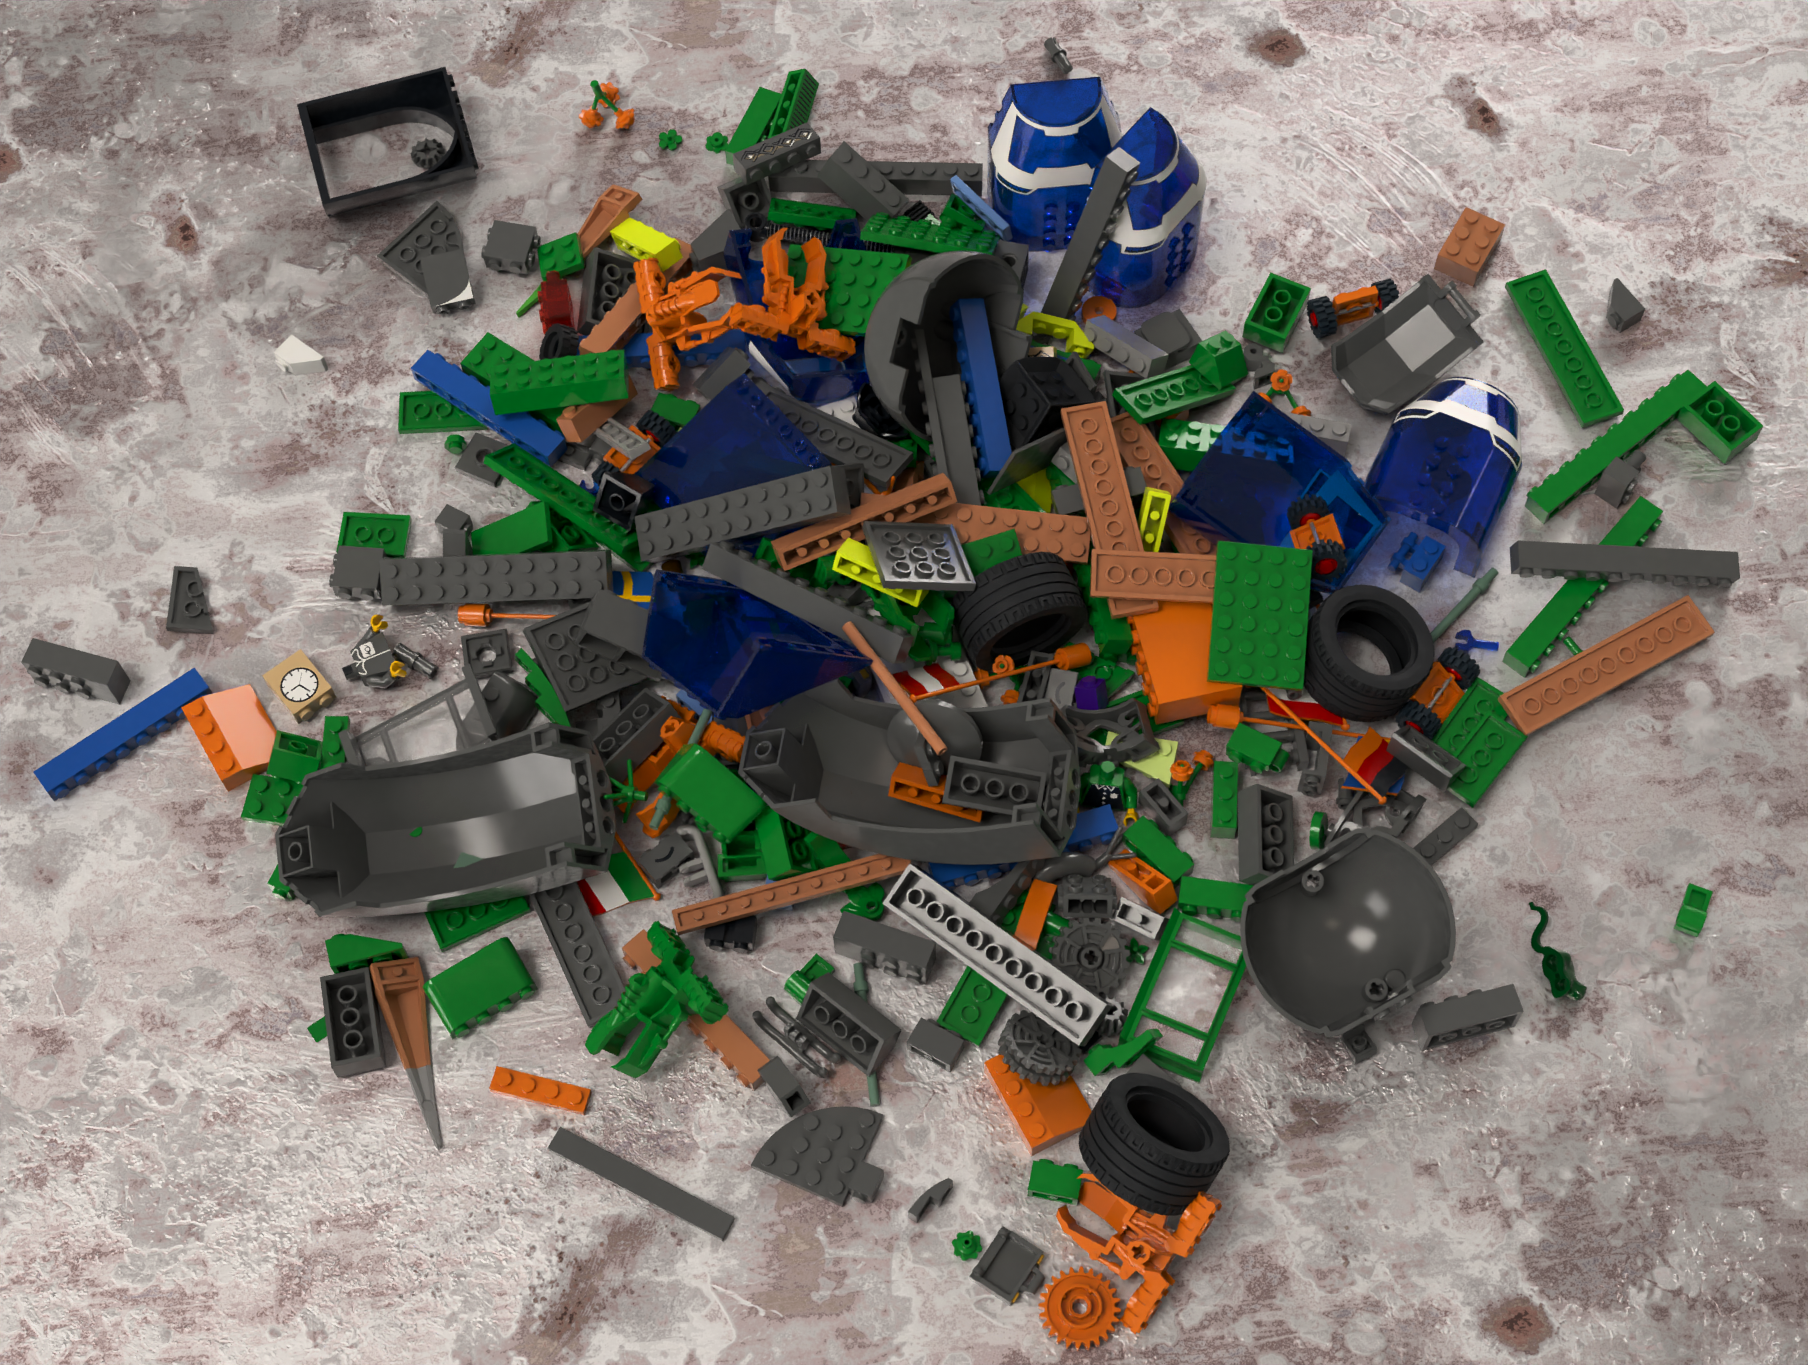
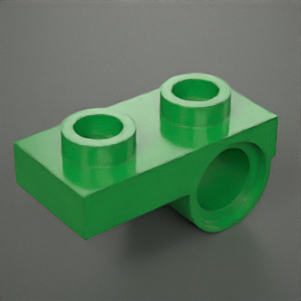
M1689 883L1673 929L1698 937L1707 917V908L1713 891Z
M1049 911L1036 951L1047 959L1052 958V954L1048 952L1049 947H1054L1055 944L1052 938L1053 936L1060 935L1059 929L1062 926L1068 928L1070 920Z
M816 953L800 971H795L787 979L784 985V992L798 1004L802 1005L810 982L828 972L832 975L835 972V968Z

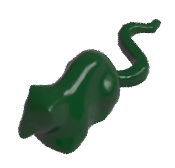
M1530 902V909L1538 911L1541 916L1540 922L1532 934L1531 946L1534 951L1544 955L1542 969L1544 975L1550 981L1553 997L1567 996L1571 1000H1581L1586 994L1587 987L1577 981L1570 954L1551 946L1543 947L1541 945L1540 937L1548 924V912L1545 908L1535 906L1534 902Z

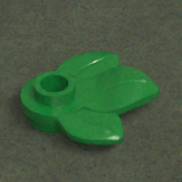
M877 882L871 884L869 888H866L864 885L854 887L847 893L850 902L840 909L841 913L846 911L872 921L879 920L883 916L885 909L884 904H882L885 895L884 889Z

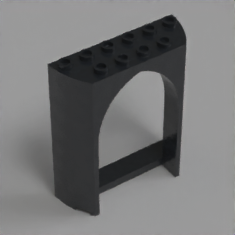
M446 67L297 104L322 205L328 217L477 178L475 170H478L479 167L464 120L457 90L452 91L451 88L455 87L452 74H447ZM402 123L431 125L447 132L453 137L452 144L443 158L433 167L419 175L334 198L330 196L317 144Z

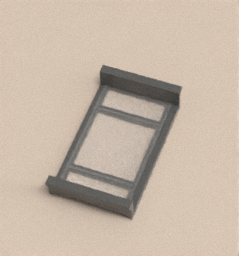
M468 664L462 667L465 676L464 680L356 737L347 729L338 733L348 763L359 766H373L402 762L458 751L500 739L472 665Z

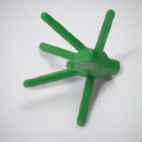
M630 759L627 760L629 786H625L609 777L611 784L616 786H611L612 792L617 794L604 795V799H618L613 801L614 806L627 802L623 823L628 821L632 803H636L637 800H648V792L639 791L637 787H634L632 761Z

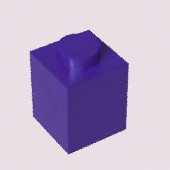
M1086 676L1074 687L1078 709L1101 710L1105 709L1109 704L1106 682L1103 678Z

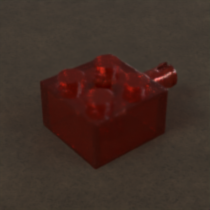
M557 271L546 273L547 281L541 282V291H538V301L541 304L539 314L544 335L554 323L575 328L573 304L567 279L560 280V274Z

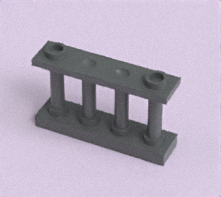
M1242 685L1238 706L1240 711L1243 712V717L1263 720L1284 718V721L1288 720V723L1298 724L1294 719L1274 715L1269 711L1248 713L1246 701L1267 698L1263 690L1244 692ZM1242 722V724L1250 727V722ZM1287 728L1285 731L1263 733L1278 741L1288 740V742H1292L1293 749H1291V752H1288L1290 754L1288 761L1296 763L1297 771L1308 768L1309 755L1304 730ZM1250 769L1251 777L1256 776V772Z

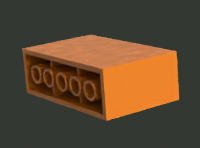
M1157 601L1158 611L1126 617L1128 624H1130L1133 638L1130 651L1132 655H1136V672L1138 676H1142V692L1149 699V703H1147L1148 713L1150 717L1154 716L1156 724L1207 714L1209 706L1216 703L1233 706L1239 705L1242 685L1207 682L1212 616L1211 603Z

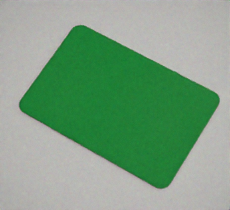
M325 1016L307 1028L316 1042L327 1037Z

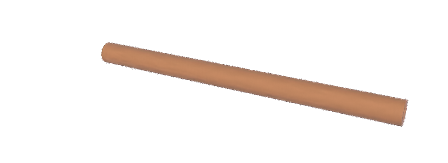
M851 621L844 624L842 627L843 631L938 756L944 754L948 749L865 638Z

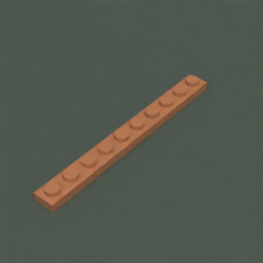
M876 854L672 910L677 934H686L902 875L909 863H911V860Z

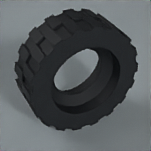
M560 323L552 324L541 342L539 359L576 356L579 346L577 330Z

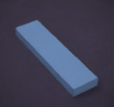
M957 175L950 179L953 193L1004 241H1009L1013 238L1010 225Z

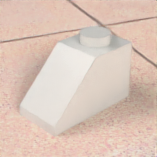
M292 334L274 351L277 359L276 364L285 372L288 370L294 375L324 372L328 369L322 355Z

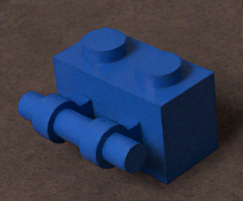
M1410 532L1408 537H1404L1400 543L1401 547L1398 552H1395L1390 558L1391 562L1388 565V569L1392 572H1395L1398 567L1403 569L1399 582L1420 593L1442 560L1446 546L1427 535L1420 545H1417L1415 541L1418 535ZM1408 552L1413 554L1409 561L1405 559Z

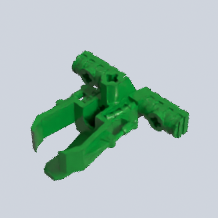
M836 555L819 557L814 576L819 580L820 584L837 581L840 585H846L854 579L832 570ZM861 584V589L866 591L867 595L873 600L874 610L879 611L880 616L888 620V624L902 626L908 630V634L915 636L908 653L911 659L917 662L930 660L932 652L919 634V625L915 624L913 616L918 615L921 608L942 628L943 642L948 640L954 620V608L944 598L945 592L943 590H929L920 605L915 607L868 585Z
M655 921L651 925L652 927L647 932V939L652 945L651 951L662 962L657 967L651 966L646 974L637 973L628 979L630 984H626V992H622V999L617 1001L618 1006H615L613 1010L597 1022L585 1043L586 1048L592 1055L600 1053L603 1049L619 1057L626 1036L640 1021L644 1022L646 1026L627 1056L616 1065L611 1066V1068L635 1079L648 1072L661 1050L668 1046V1039L673 1031L677 1030L682 1021L687 1020L688 1015L699 1014L705 1023L715 1024L729 1011V1006L723 1002L724 999L717 989L713 988L712 982L708 981V976L705 974L703 978H700L692 973L693 969L691 967L695 958L693 955H690L689 949L685 948L686 945L679 935H676L675 929H670L659 921Z

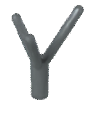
M1123 826L1118 827L1106 852L1095 860L1094 872L1098 871L1110 860L1134 858L1137 856L1136 853L1111 855L1122 841L1123 834L1120 835L1123 830Z

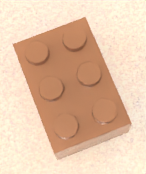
M1466 207L1438 253L1434 269L1474 287L1502 238L1505 224Z

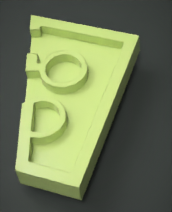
M1108 731L1105 745H1111L1113 739L1119 734ZM1154 738L1160 747L1158 751L1133 763L1132 759L1119 762L1128 768L1132 767L1142 772L1144 776L1150 779L1159 778L1166 787L1170 788L1172 780L1170 767L1176 761L1179 745L1177 741Z

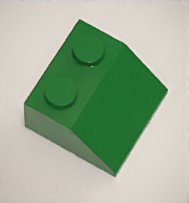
M1226 330L1199 342L1189 361L1196 370L1219 390L1246 378L1248 375L1242 346Z
M277 730L266 774L276 779L285 778L293 780L297 784L302 785L301 783L305 775L318 769L323 741Z

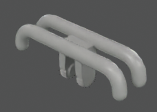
M694 825L679 826L677 828L678 835H681L680 837L685 842L695 841L700 854L699 858L681 864L678 867L679 872L686 874L704 868V870L683 880L684 886L690 887L709 880L713 892L712 899L725 896L709 847L702 832Z

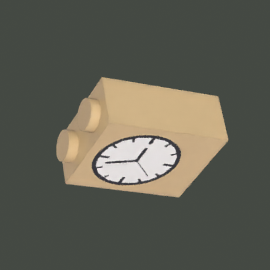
M301 649L262 675L267 686L298 724L310 719L316 711L322 707H327L336 698L332 687Z

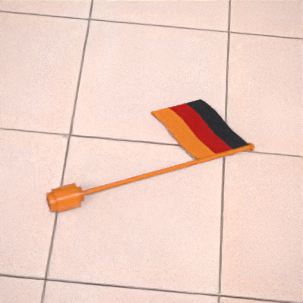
M1244 685L1246 688L1256 687V686H1247V685ZM1260 687L1379 800L1378 804L1384 805L1386 803V793L1405 774L1408 766L1386 751L1388 743L1374 729L1369 726L1365 736L1355 743L1345 758L1342 759L1267 687Z

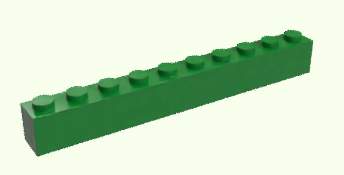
M1688 369L1681 375L1679 373L1670 380V384L1666 387L1661 386L1650 400L1648 398L1644 399L1636 411H1629L1623 417L1622 422L1619 424L1614 423L1603 437L1599 435L1592 441L1589 448L1581 449L1575 455L1574 460L1563 463L1555 475L1549 474L1541 486H1534L1526 495L1528 498L1525 507L1545 524L1598 482L1603 471L1616 456L1624 461L1635 450H1638L1676 420L1682 405L1707 386Z
M1052 462L1047 467L1046 478L1050 482L1051 491L1060 485L1071 486L1075 484ZM1090 536L1087 565L1073 563L1072 565L1076 570L1078 586L1082 590L1083 601L1088 609L1089 623L1092 625L1095 633V643L1098 644L1100 654H1126L1133 643L1131 627L1126 617L1112 619L1107 598L1090 597L1091 551L1094 549Z
M1640 496L1598 545L1643 547L1649 538V532H1655L1661 525L1660 517L1663 511ZM1578 577L1574 580H1567L1506 651L1502 662L1524 678L1530 671L1535 673L1542 663L1540 661L1542 657H1548L1556 646L1553 644L1557 640L1562 641L1569 632L1567 628L1571 624L1575 626L1583 615L1581 614L1583 609L1589 610L1596 600L1594 598L1597 593L1602 594L1609 585L1608 579L1587 581L1586 578Z

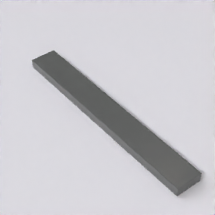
M562 1127L558 1129L548 1146L550 1152L723 1241L735 1220L733 1216Z

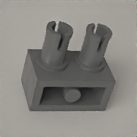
M1635 450L1626 462L1616 456L1603 471L1594 494L1616 509L1622 502L1626 504L1632 497V491L1638 484L1636 478L1641 471L1640 465L1646 460V455L1640 450Z

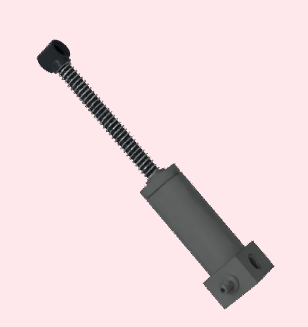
M759 212L751 213L745 219L746 234L752 242H761L780 229L788 228L784 232L783 240H794L795 243L798 241L805 244L813 237H816L821 241L823 247L908 254L912 258L910 265L931 255L939 254L938 252L860 240L857 237L854 239L853 236L849 238V236L845 237V235L841 236V234L837 236V234L821 233V231L817 232V230L813 231V229L809 231V229L805 230V228L801 229V227L798 229L797 227L793 228V226L789 227V225H777L776 223L773 224L771 220H767ZM999 240L994 256L1001 258L1011 266L1020 280L1021 288L1024 289L1028 273L1029 245Z

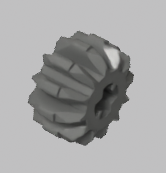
M1105 994L1102 998L1113 1006L1096 1030H1098L1099 1036L1106 1033L1108 1038H1110L1113 1034L1119 1035L1128 1016V1010L1124 1008V1002H1116V997L1109 999Z

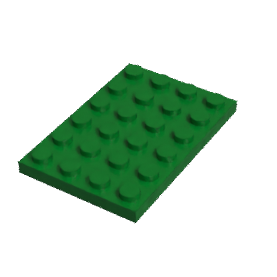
M877 212L876 215L873 214L861 230L860 240L938 253L967 250L994 256L1000 236L996 235V232L992 230L977 232L974 231V228L962 226L959 229L953 228V225L949 223L935 225L932 224V221L926 219H919V222L911 221L910 217L907 216L891 218L887 213Z
M790 244L787 253L788 276L794 277V288H798L805 283L808 263L801 248L802 245ZM823 247L827 254L825 282L829 288L825 291V311L827 316L820 321H816V323H819L818 328L824 330L836 329L843 335L865 337L868 321L878 298L887 285L910 266L912 258L908 254Z
M1228 541L1217 542L1207 682L1296 691L1303 690L1313 550Z

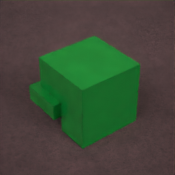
M757 830L742 831L731 843H721L722 854H718L719 880L741 882L763 880L764 877H767L766 865L760 849L761 843Z

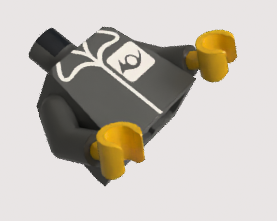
M382 615L372 616L370 628L350 651L355 663L342 667L347 680L360 675L364 686L387 688L397 679L406 676V671L401 669L405 666V663L394 660L383 632L380 633V629L385 630L388 627L386 621H381L383 619Z

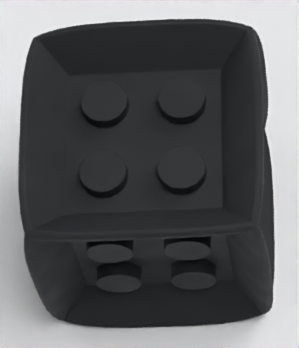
M1025 357L1018 359L1008 367L999 381L1009 441L1015 450L1063 428L1060 414L1062 408L1096 403L1091 391L1077 373L1066 362L1056 357Z

